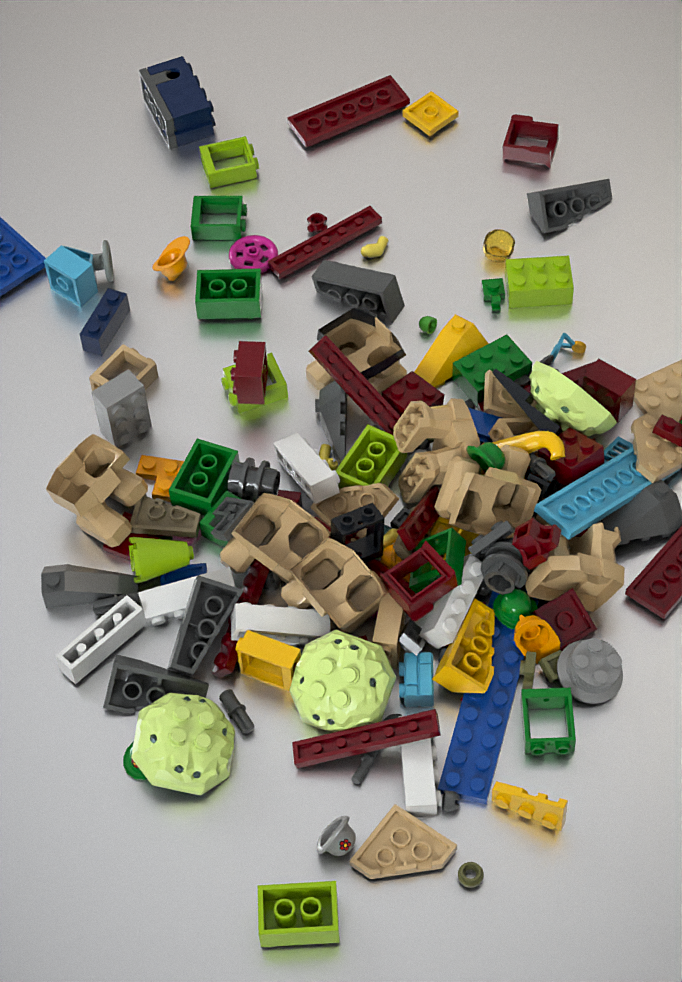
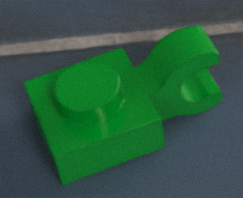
M503 278L482 280L481 286L484 301H491L492 311H501V299H505Z

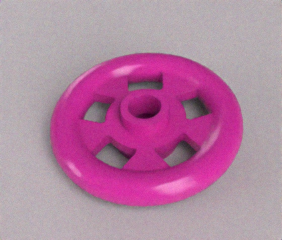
M260 235L242 237L229 250V261L233 268L261 269V273L270 269L268 261L278 256V249L274 242ZM254 243V246H249V247H246V246H245V245H247V244ZM266 246L268 250L263 251L261 247ZM237 252H243V257H237ZM263 257L268 259L265 263L260 262ZM245 262L252 263L253 265L246 266L244 264Z

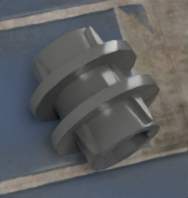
M249 457L244 463L235 462L229 475L228 490L243 500H248L249 496H253L254 503L263 493L277 496L280 485V472L277 469L270 468L269 461L265 460L261 462L259 467H255V460Z
M512 538L492 544L488 548L486 558L481 564V572L489 589L501 595L511 593L514 588H522L526 584L528 574L531 569L529 570L523 565V557L519 550L512 545Z

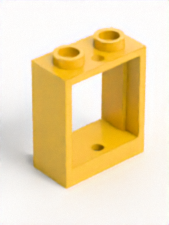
M247 630L244 637H240L236 644L241 674L289 691L296 665L301 658V649Z

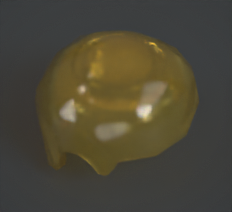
M494 229L488 232L483 242L485 257L495 263L505 262V259H510L514 252L515 239L509 232L503 229Z

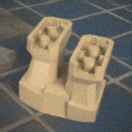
M451 398L446 405L429 407L423 401H411L395 424L393 435L398 451L401 453L413 452L427 438H435L432 451L415 453L399 476L398 486L403 501L407 504L418 503L433 485H442L452 458L461 456L471 459L466 451L467 446H480V440L473 419L463 399Z
M92 434L82 441L56 468L46 490L55 503L77 515L76 523L82 531L112 548L119 546L132 532V525L125 517L108 507L105 499L109 496L130 507L135 505L148 492V485L142 477L123 468L130 459L122 450L99 436Z
M505 445L500 448L506 458L504 467L502 469L489 467L485 475H481V467L475 460L461 456L452 458L434 506L437 513L443 518L450 519L449 524L472 533L483 534L484 536L492 531L491 527L501 520L503 522L509 521L514 528L530 520L538 502L541 489L538 484L524 479L531 460L529 454L524 449ZM514 533L509 535L507 538H513Z
M263 493L231 533L234 537L230 539L220 552V562L224 566L230 567V570L235 574L245 573L254 559H257L287 584L294 579L290 569L325 541L331 532L292 500Z
M603 523L593 524L570 549L568 547V539L561 534L559 545L549 552L548 560L531 569L525 584L527 594L530 597L551 601L573 588L585 609L595 612L624 585L625 567L616 563L614 550L621 542L619 528L615 527L614 532L605 530Z
M327 538L290 569L294 579L282 587L281 597L289 606L299 609H309L313 606L321 617L328 614L340 631L352 634L378 611L380 599L389 591L380 577L365 565L354 550L333 539Z

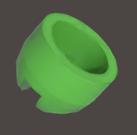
M425 316L419 321V328L427 334H432L437 327V319L434 317Z

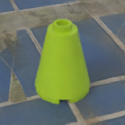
M141 537L129 538V542L133 543V545L129 546L131 569L138 576L133 578L135 584L190 565V560L194 559L193 548L188 546L185 541Z

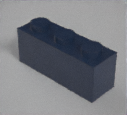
M110 288L106 290L79 334L83 351L103 356L130 311L127 293Z

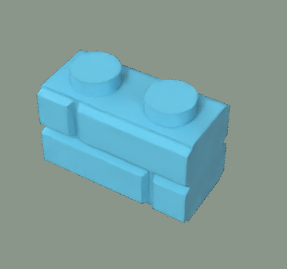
M420 652L416 656L414 653H405L404 662H399V677H404V683H399V698H404V706L406 707L434 706L433 654L431 652Z

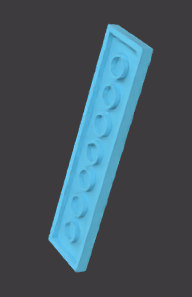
M633 447L537 503L534 512L550 525H557L561 529V534L569 540L629 503L645 487L653 483L636 470L637 457L634 455ZM681 468L661 480L664 481L665 479L680 471Z

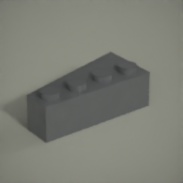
M323 260L311 276L318 293L340 302L344 299L357 309L359 306L369 310V314L376 317L378 314L386 317V321L391 323L395 321L405 307L396 276L390 273Z
M199 575L196 577L170 657L168 670L189 677L194 674L237 600L243 593V589Z

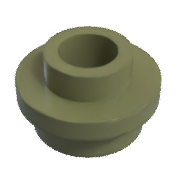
M475 862L464 863L458 870V879L465 887L473 888L480 885L483 881V869ZM468 873H473L475 877L470 879L467 878L466 875Z

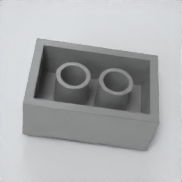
M129 369L91 392L100 431L117 448L122 444L128 443L130 439L138 434L144 433L152 426L144 385Z

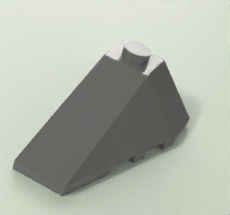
M603 179L527 193L530 215L542 232L548 233L567 228L574 221L583 218L587 213L612 200L610 179Z
M334 380L320 390L319 399H315V412L320 413L321 425L332 448L335 461L337 460L339 466L346 456L347 396L346 392Z
M659 480L645 487L629 503L609 514L598 523H603L604 529L614 532L615 527H618L621 536V542L618 545L628 544L629 540L641 538L642 541L649 540L652 536L661 535L662 538L671 536L682 526V509L677 494L666 483Z
M70 564L46 566L41 573L42 597L46 608L89 604L97 600L114 597V594L120 596L134 593L135 591L139 592V583L135 584L133 579L138 576Z
M116 654L103 708L126 714L135 713V711L142 710L168 693L199 695L206 698L209 683L142 660Z

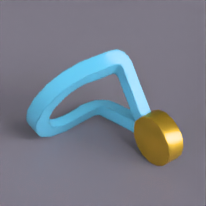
M563 333L550 355L554 356V361L560 348H571L576 353H584L586 344L581 341H573L566 333Z

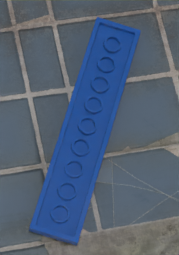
M520 588L521 590L527 593V590L525 588ZM492 591L488 604L489 608L493 609V602L499 593ZM532 597L538 608L540 599ZM496 616L494 635L492 636V647L494 648L492 666L494 667V675L485 693H464L438 786V791L440 790L441 794H443L444 790L454 791L459 794L461 799L485 805L488 802L520 678L521 660L525 659V656L515 644V630L503 625Z

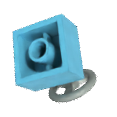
M107 240L102 242V253L92 255L82 250L61 245L44 260L50 288L79 307H82L98 293L96 271L105 269L107 281H113L112 256Z

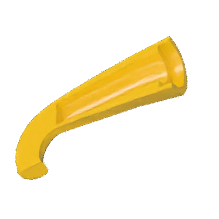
M535 431L491 442L499 448L505 445L524 449L528 454L540 448H546L551 453L550 460L552 461L565 457L562 440L555 433L549 431Z

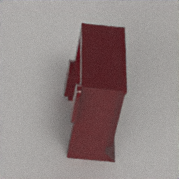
M512 115L502 146L503 161L509 159L540 163L551 168L559 141V124L533 121L531 116ZM517 137L548 141L546 147L515 145Z
M427 541L424 542L420 549L384 574L380 573V578L387 587L390 596L413 621H418L434 609L433 603L458 586L455 571ZM429 562L441 577L411 597L398 581Z

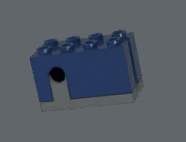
M183 56L139 70L143 99L169 149L214 135L213 127L216 126V123L211 112H214L212 102L210 100L207 101L204 88H200L197 75H193L191 64L187 63Z

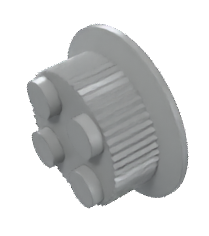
M598 638L576 641L569 644L558 658V678L563 688L571 687V695L577 700L590 704L603 703L613 698L621 688L623 681L622 659L614 647Z

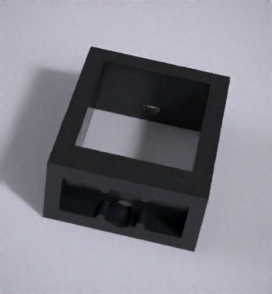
M370 503L332 518L330 539L345 545L347 535L367 528L366 537L345 545L354 550L357 555L361 554L362 556H359V558L364 563L383 556L385 518L374 503Z

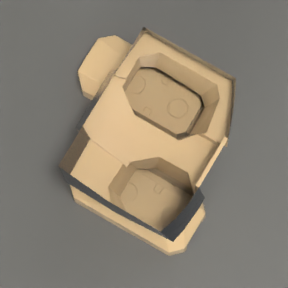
M352 308L318 329L317 340L319 341L323 336L327 335L381 395L384 390L407 375V370L400 364V359L406 356V353L395 335L377 317L362 310ZM317 360L307 365L306 378L317 390H321L334 381Z

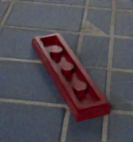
M437 486L431 488L396 531L408 551L416 548L440 516L434 507L440 492Z

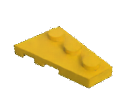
M496 781L492 789V801L497 806L504 809H512L526 819L532 818L537 820L546 828L562 830L566 820L568 800L559 798L558 802L548 800V795L543 793L532 796L523 788Z

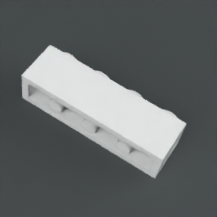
M295 433L273 443L279 463L315 504L340 493L338 487L340 479L337 472L330 469L327 461L320 458L317 450L311 448L306 438L303 439L298 433Z
M472 554L464 556L462 584L435 601L434 609L430 612L419 634L420 637L424 638L436 649L453 643L483 580L481 572L482 562Z
M230 567L199 575L236 587ZM197 576L138 592L146 624L156 626L165 623L166 619L169 618L182 619L194 580Z
M125 596L55 655L60 671L73 683L77 684L146 625L143 609L129 596Z
M248 602L236 603L231 613V640L238 641L249 630L288 645L305 646V644L330 633V617L328 614L321 617L315 608L308 610L299 609L294 606L285 608L275 607L271 604L262 606L252 605Z
M431 738L402 744L401 757L406 811L414 817L436 816L437 806H441L440 790H435V783H439L438 768H433V761L437 760L436 745L431 746Z

